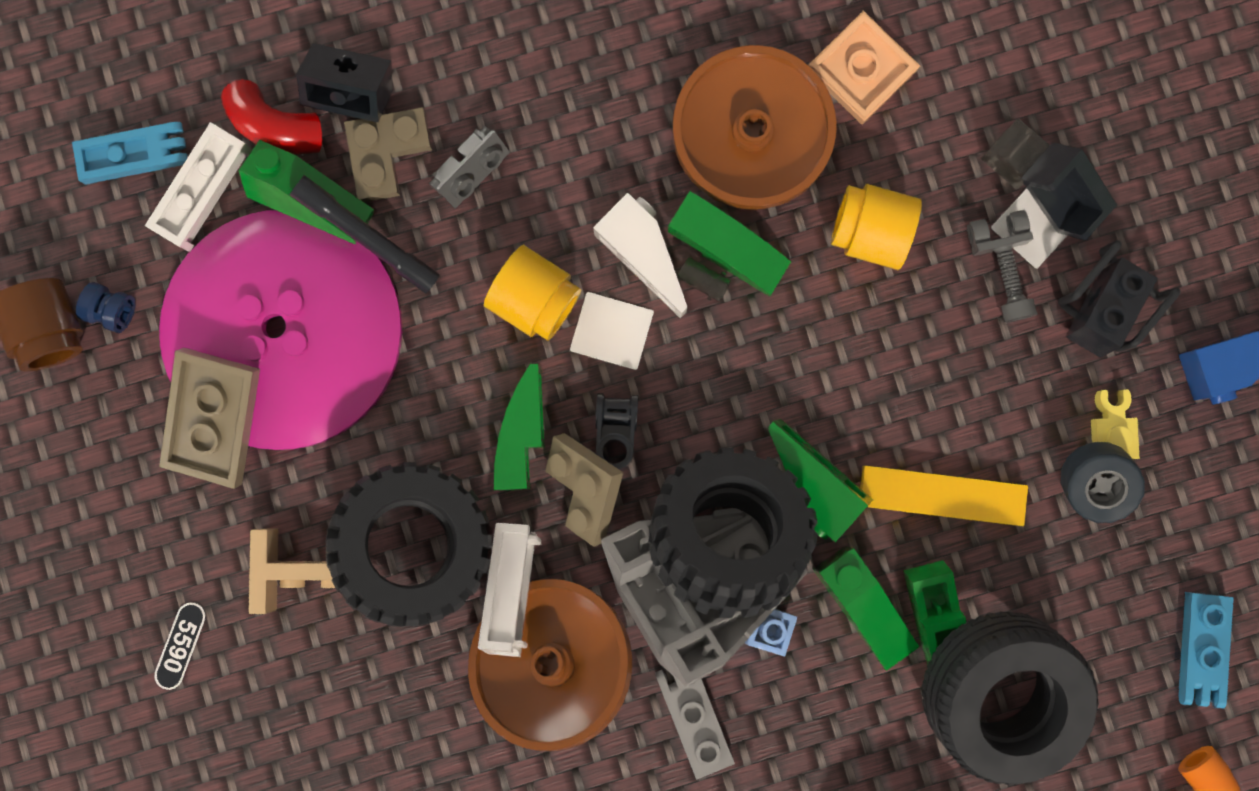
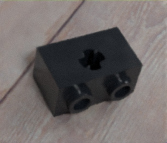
M312 43L296 73L301 106L377 123L393 92L391 60Z
M1123 257L1113 262L1099 273L1065 337L1100 358L1121 348L1158 278Z

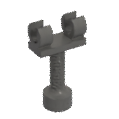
M1025 210L1011 212L1010 215L1006 216L1010 237L990 241V231L985 219L972 221L967 225V234L972 246L973 256L994 251L998 254L1000 272L1002 273L1003 281H1005L1004 285H1006L1005 289H1007L1006 293H1008L1006 295L1009 297L1007 298V303L1001 306L1005 323L1038 315L1034 299H1028L1022 294L1023 290H1021L1020 279H1018L1019 275H1017L1018 271H1016L1017 267H1015L1016 263H1014L1015 259H1013L1014 255H1012L1013 251H1011L1012 247L1028 244L1034 239L1032 232H1030V221Z

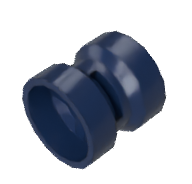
M91 282L84 287L78 298L76 316L78 319L91 324L100 322L105 329L121 333L128 327L133 318L136 307L135 298L120 291L111 293L108 287Z

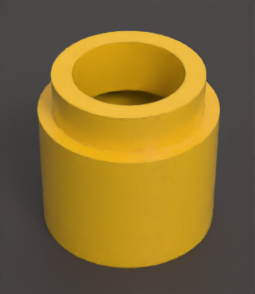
M866 184L863 189L849 185L838 210L832 232L831 245L844 248L846 256L900 270L908 256L917 230L922 200L870 184Z
M521 245L509 257L493 281L486 295L484 307L528 336L533 337L537 333L549 341L570 314L579 298L581 288L570 282L571 275L527 246Z

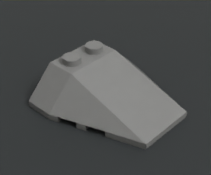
M736 508L713 511V514L696 516L693 519L700 538L709 548L720 555L743 560L759 557L769 550L764 530L753 517L744 511ZM651 520L638 521L601 540L602 547L617 592L657 661L682 684L688 686L722 668L777 606L769 611L764 610L761 606L756 616L747 618L742 616L741 611H736L733 618L729 619L719 618V610L709 608L707 614L695 610L697 603L689 598L683 603L674 596L676 587L673 583L665 586L659 578L658 574L661 565L655 566L652 563L650 556L652 544L648 541ZM805 569V571L803 572V574H802V576L800 577L798 583H799V582L802 580V578L807 574V572H808L807 569Z

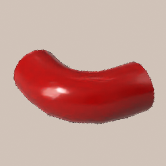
M236 80L229 83L223 89L221 100L227 117L238 133L255 145L261 140L292 154L320 152L322 147V129L317 113H289L274 109L266 104L259 86L250 80Z

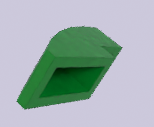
M689 191L668 225V233L702 252L701 256L769 297L791 263L788 258L757 234L691 191Z
M530 364L506 409L498 436L494 462V490L530 489L529 448H545L542 373L539 364Z
M943 560L903 570L927 665L932 660L931 657L937 650L936 648L942 644L943 640L952 631L967 622L966 616L960 610L953 572Z

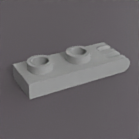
M664 671L655 672L696 780L734 765V760L702 679L685 686L674 677L676 682L668 685V679Z

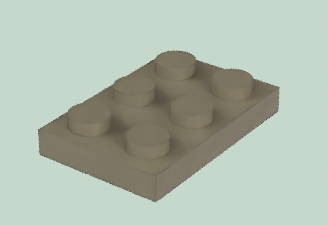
M188 348L176 350L159 467L233 489L242 485L260 369Z

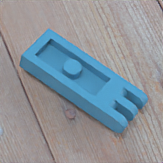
M170 122L73 141L72 146L78 181L86 185L182 166L187 160L188 154H171V152L185 149V139L182 137L168 139V136L184 132L182 123Z
M1185 592L1178 693L1179 702L1182 705H1192L1195 689V703L1197 706L1208 707L1211 696V703L1214 708L1226 707L1233 597Z

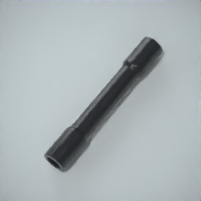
M305 175L302 176L289 194L313 213L327 219L389 264L400 276L425 294L439 278V273L413 254L405 252L338 203L334 196Z

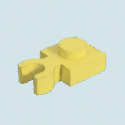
M1128 389L1119 390L1117 392L1118 402L1115 406L1109 403L1107 390L1097 391L1095 394V404L1102 412V419L1091 420L1092 442H1109L1124 449L1132 459H1140L1138 418H1126L1125 411L1131 404L1130 391Z

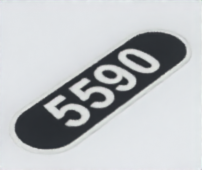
M186 603L177 612L155 670V681L163 689L171 690L178 687L186 672L205 621V612L196 603Z

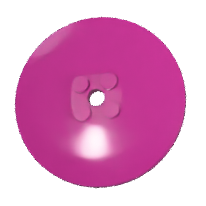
M267 210L239 217L220 226L202 239L187 254L172 277L164 297L159 325L160 348L170 382L175 351L181 348H188L259 368L260 375L248 446L271 450L299 449L325 442L340 435L354 426L375 406L385 392L398 363L402 342V314L395 286L378 256L358 242L356 244L350 243L277 210ZM275 316L283 317L286 323L285 332L278 338H270L266 331L268 321Z

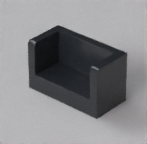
M1052 142L1021 178L1055 231L1076 239L1087 240L1117 206V203L1081 148Z

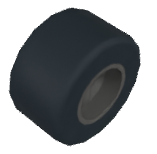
M1091 442L1078 447L1067 457L1061 469L1060 483L1071 507L1081 517L1095 523H1113L1126 518L1138 508L1144 496L1145 480L1140 468L1124 449L1109 442Z

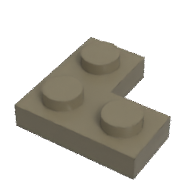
M424 108L384 114L378 123L364 119L344 122L357 198L365 203L400 196L393 157L432 150Z
M567 434L554 436L545 472L573 491L565 526L593 547L602 544L601 540L607 536L623 472Z

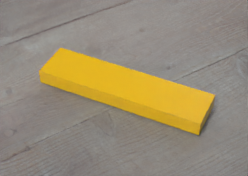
M873 466L862 467L860 488L873 499L868 506L869 508L1024 526L1028 493L1027 485Z

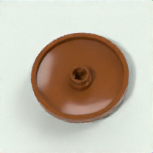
M758 45L740 46L723 51L705 61L692 73L684 84L674 110V147L679 162L687 176L709 197L736 208H771L795 199L805 192L821 175L830 159L835 144L836 113L832 98L824 82L804 61L786 51L773 47Z
M543 579L530 582L522 641L526 642L528 646L527 648H521V657L492 655L478 649L481 620L473 637L469 652V685L480 714L487 724L501 737L515 745L531 750H565L581 745L598 735L619 712L631 681V645L619 615L597 593L584 586L565 580Z

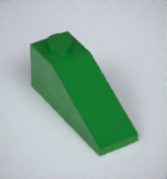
M261 140L258 141L238 170L247 198L353 244H356L357 241L327 219L319 217L289 195L302 176L305 175L334 196L338 203L367 224L374 214V210L298 156Z
M782 419L773 421L768 430L785 471L789 469L798 478L795 484L798 489L801 487L806 488L811 498L807 508H813L816 511L817 524L814 530L821 538L827 540L830 537L836 542L869 506L873 499Z
M844 546L813 569L885 671L919 648L884 590L854 548Z

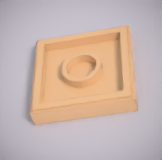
M864 11L809 64L824 82L829 93L861 125L920 67Z

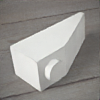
M627 193L593 227L594 236L681 318L687 311V304L658 222L653 218L657 213L642 197L635 200Z

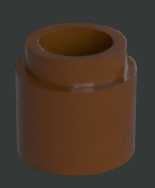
M35 279L0 291V340L7 357L16 360L19 370L37 371L53 367L71 360L83 351L79 340L83 335V330L61 279Z

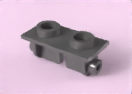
M486 126L480 131L475 129L474 133L457 149L465 157L461 162H458L451 156L432 174L434 178L429 184L440 195L442 194L454 209L464 199L468 198L474 189L493 170L498 168L502 160L510 153L494 130L490 131Z

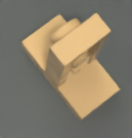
M262 528L250 530L249 614H267L277 610V580H280V588L305 587V580H321V588H335L331 581L332 577L329 568H327L326 561H278V529Z

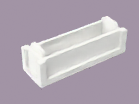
M210 122L145 226L190 252L194 247L191 244L241 163L246 156H249L252 149L243 141Z
M496 523L478 643V649L487 654L521 657V648H527L528 646L526 642L522 641L534 546L541 545L542 541L535 532H530L529 525Z

